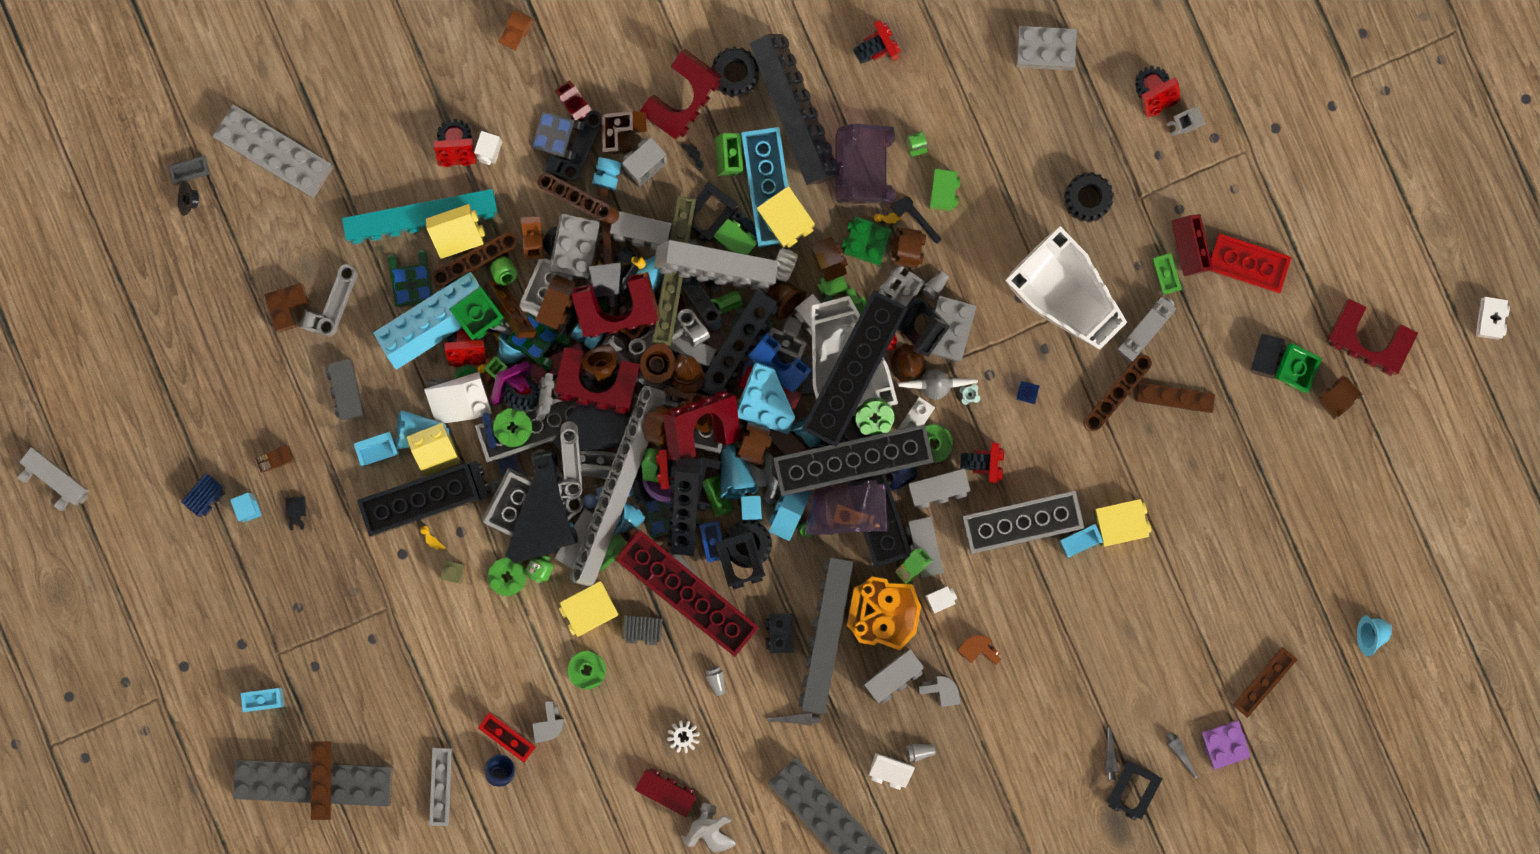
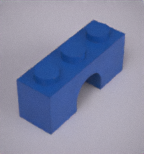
M767 333L752 350L749 357L754 363L757 362L772 367L783 387L794 392L812 369L798 358L790 364L782 363L777 357V351L782 345Z

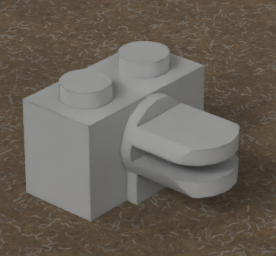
M792 317L785 320L781 331L771 328L768 333L782 345L777 351V357L788 363H792L796 358L800 360L807 342L798 339L802 324L797 318Z

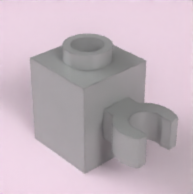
M1199 107L1188 109L1173 116L1175 121L1167 123V126L1174 125L1176 127L1171 136L1188 133L1206 125Z

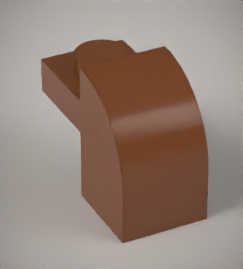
M514 10L498 42L516 51L523 37H526L534 19L518 10Z
M540 216L521 218L525 260L544 259L543 230Z
M971 636L957 648V651L970 663L981 652L995 665L1001 660L999 657L1001 653L993 646L991 648L988 647L992 640L986 636Z

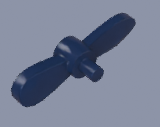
M484 413L482 420L486 427L485 433L487 434L488 446L494 449L496 447V440L493 435L494 430L491 427V417L488 413Z

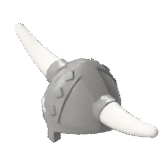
M934 368L925 372L920 380L899 382L898 386L921 389L926 397L938 400L945 397L950 388L974 384L978 380L949 378L946 373Z

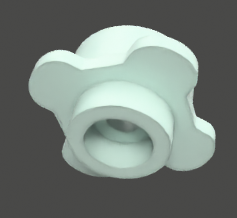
M976 384L960 388L959 391L962 394V403L964 405L980 401Z

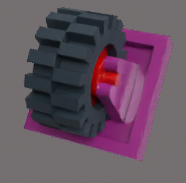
M525 361L497 373L490 402L494 406L505 402L508 407L513 406V410L519 408L521 412L522 409L525 412L529 411V409H534L538 402L540 388L537 383L533 384L534 381L532 379L527 381L531 365Z

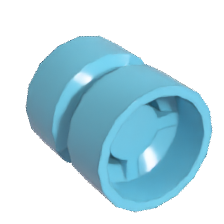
M599 157L596 165L598 172L594 173L592 184L601 188L616 190L618 183L616 175L620 174L622 163Z
M578 323L571 334V338L579 343L584 342V346L592 350L599 345L605 333H601L600 336L594 338L589 336L583 337L580 323Z

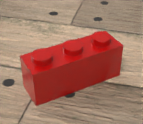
M492 712L487 714L478 727L479 730L523 763L527 761L537 747Z

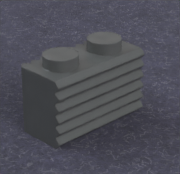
M624 616L622 639H626V643L637 644L638 640H644L646 645H657V642H661L663 619Z

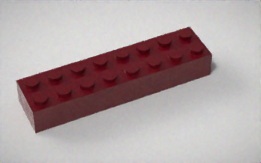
M640 529L636 530L614 557L618 563L734 657H736L759 628Z

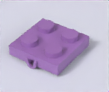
M1238 720L1201 732L1206 745L1204 748L1205 752L1209 755L1214 770L1251 757L1246 744L1245 734H1243Z

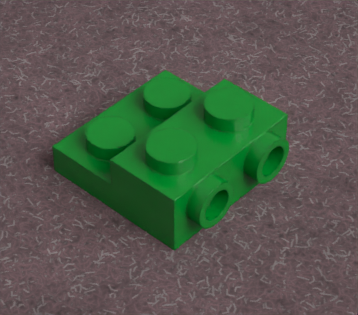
M855 217L854 221L850 220L847 231L850 232L848 239L844 238L841 248L845 250L844 255L880 266L891 229Z
M481 286L449 308L472 340L475 338L479 340L485 336L486 330L490 327L496 328L502 323L501 319L504 318Z
M1288 343L1275 379L1299 392L1308 393L1313 386V380L1320 368L1322 358L1293 343Z

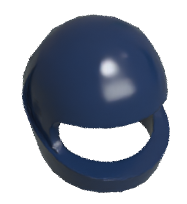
M916 467L885 474L893 475V481L889 486L892 491L904 487L918 477Z
M499 754L490 757L483 767L486 780L493 786H506L515 776L514 763L506 755Z

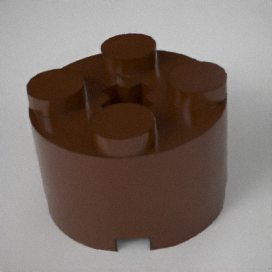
M898 227L896 232H899V235L894 236L892 258H895L892 265L917 268L919 264L922 265L924 254L921 253L922 245H925L926 234H922L921 230Z
M1344 375L1335 382L1332 390L1327 388L1318 398L1319 404L1334 420L1355 404L1354 401L1357 398L1360 399L1363 396L1362 392L1348 377L1345 378Z
M665 406L656 407L657 410L654 412L650 411L643 423V432H645V439L648 442L665 450L668 448L663 414L670 412V409Z
M746 421L740 431L741 440L737 441L740 447L739 449L735 448L734 456L762 465L765 459V448H769L772 437H770L772 430L769 427Z

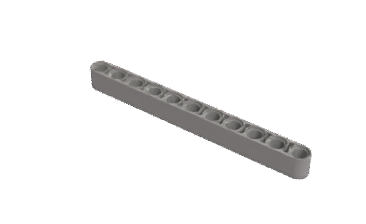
M645 386L640 391L571 570L570 578L574 583L592 586L597 578L649 443L645 439V432H643L644 420L650 411L654 412L657 410L656 407L663 406L665 392Z

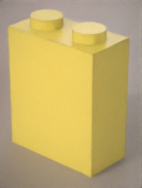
M789 186L757 208V212L783 248L786 246L788 248L792 247L798 242L797 238L801 235L806 237L814 231L812 228L815 227V223Z
M469 204L426 218L428 233L440 259L484 244V228L482 225H478L476 210L472 211Z
M443 422L407 436L411 452L424 477L460 464L456 449Z
M1141 499L1094 509L1098 530L1103 539V542H1101L1102 547L1150 537V522L1146 521L1144 515L1147 514L1145 502L1142 503Z
M602 581L560 602L562 607L559 610L563 618H568L571 623L568 627L572 635L576 634L577 637L619 616Z

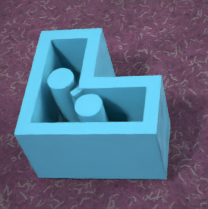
M805 491L787 496L781 495L780 499L783 501L778 500L774 509L777 511V514L773 513L768 522L772 524L769 532L790 541L812 492Z

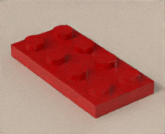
M1219 233L1211 255L1213 270L1210 272L1280 294L1292 257Z

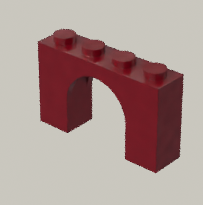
M687 49L679 53L670 67L685 77L692 85L694 97L691 105L687 109H675L656 95H652L640 110V112L646 113V118L675 140L687 134L690 129L687 127L691 121L695 122L700 115L698 110L701 106L705 107L711 99L709 97L712 91L715 92L721 85L719 80L722 76Z
M645 272L629 276L627 283L633 301V308L622 316L609 315L599 307L593 284L574 288L571 295L583 337L589 336L594 338L605 332L613 334L618 332L619 329L626 328L631 330L637 328L638 325L645 324V326L655 324L659 320L660 313L649 273Z
M1351 299L1346 300L1326 342L1330 343V347L1333 349L1347 351V355L1354 359L1359 357L1365 360L1364 364L1374 368L1377 366L1381 368V372L1388 376L1399 374L1418 332L1402 324L1398 325L1388 346L1380 352L1369 351L1357 339V327L1367 307Z
M564 348L554 388V395L557 396V399L562 401L575 400L577 404L584 406L593 404L595 408L601 410L610 408L619 414L630 413L641 370L640 364L621 360L617 379L612 388L606 392L593 393L586 390L579 380L584 352Z
M727 391L717 392L712 397H703L698 402L686 403V406L681 408H672L670 412L663 414L669 459H690L696 456L693 436L694 428L699 418L705 414H708L712 421L714 442L728 445L741 440L736 395L728 394Z

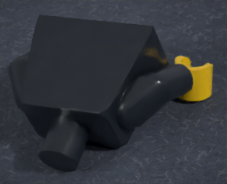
M636 256L632 257L631 261L633 264L631 265L630 263L604 265L599 260L597 265L593 262L589 266L588 284H593L596 297H606L608 308L619 307L618 295H627L629 293L627 281L629 276L636 275L639 269L645 267L646 261L643 257L640 260Z

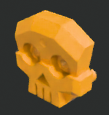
M872 576L864 583L854 587L847 626L854 633L859 643L875 646L878 642L897 650H901L916 634L921 610L913 584L888 583L887 579ZM886 596L892 597L891 603L885 601ZM868 603L875 612L864 617ZM881 624H885L887 626L886 631L880 630Z

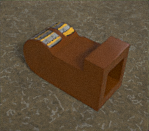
M289 445L281 446L255 458L261 473L295 462Z

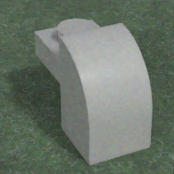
M936 676L937 684H933V681L922 682V686H918L919 694L938 692L941 707L961 704L956 684L947 677Z
M554 701L545 702L548 721L532 724L535 743L554 739L561 733L564 727V719L556 720V716H559L558 704H554Z

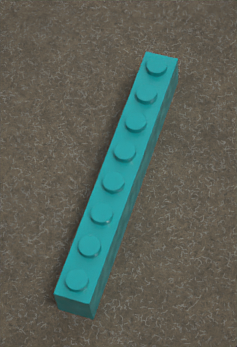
M493 189L345 217L342 218L346 241L348 243L351 242L352 245L363 243L365 239L377 241L382 239L381 236L389 235L390 238L401 236V232L408 231V234L418 233L419 229L427 228L426 218L467 204L470 205L472 211L476 210L478 218L491 219L495 217L494 214H498L495 193Z

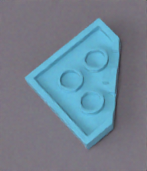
M755 362L737 406L738 418L789 434L795 415L777 374L772 367Z

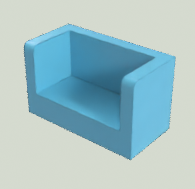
M392 432L354 443L361 466L399 455Z
M246 493L230 500L239 522L245 523L262 515L255 495L252 493Z
M741 497L742 520H762L761 497Z
M1096 524L1059 540L1066 558L1103 542Z
M282 688L241 693L243 712L285 707Z

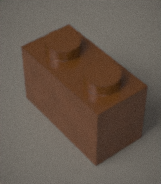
M832 237L811 245L814 258L825 282L847 274L845 266H848L847 260L844 255H840L842 254L839 243L835 244Z

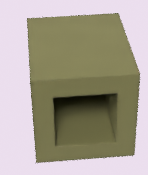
M445 561L441 580L461 584L466 565Z

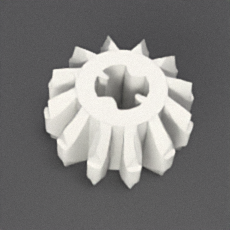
M781 249L775 260L778 261L776 279L786 282L789 280L798 258L797 254L789 249Z
M680 720V728L674 723L672 726L676 731L668 730V733L674 735V737H668L667 741H675L671 744V748L679 745L677 748L678 753L681 751V747H684V752L688 753L687 746L689 745L694 750L695 747L691 742L698 744L699 740L693 739V737L699 736L700 733L692 732L697 728L696 725L691 729L688 728L690 721H687L686 727H683V721ZM682 731L687 732L688 741L685 739V742H681L678 734H682Z

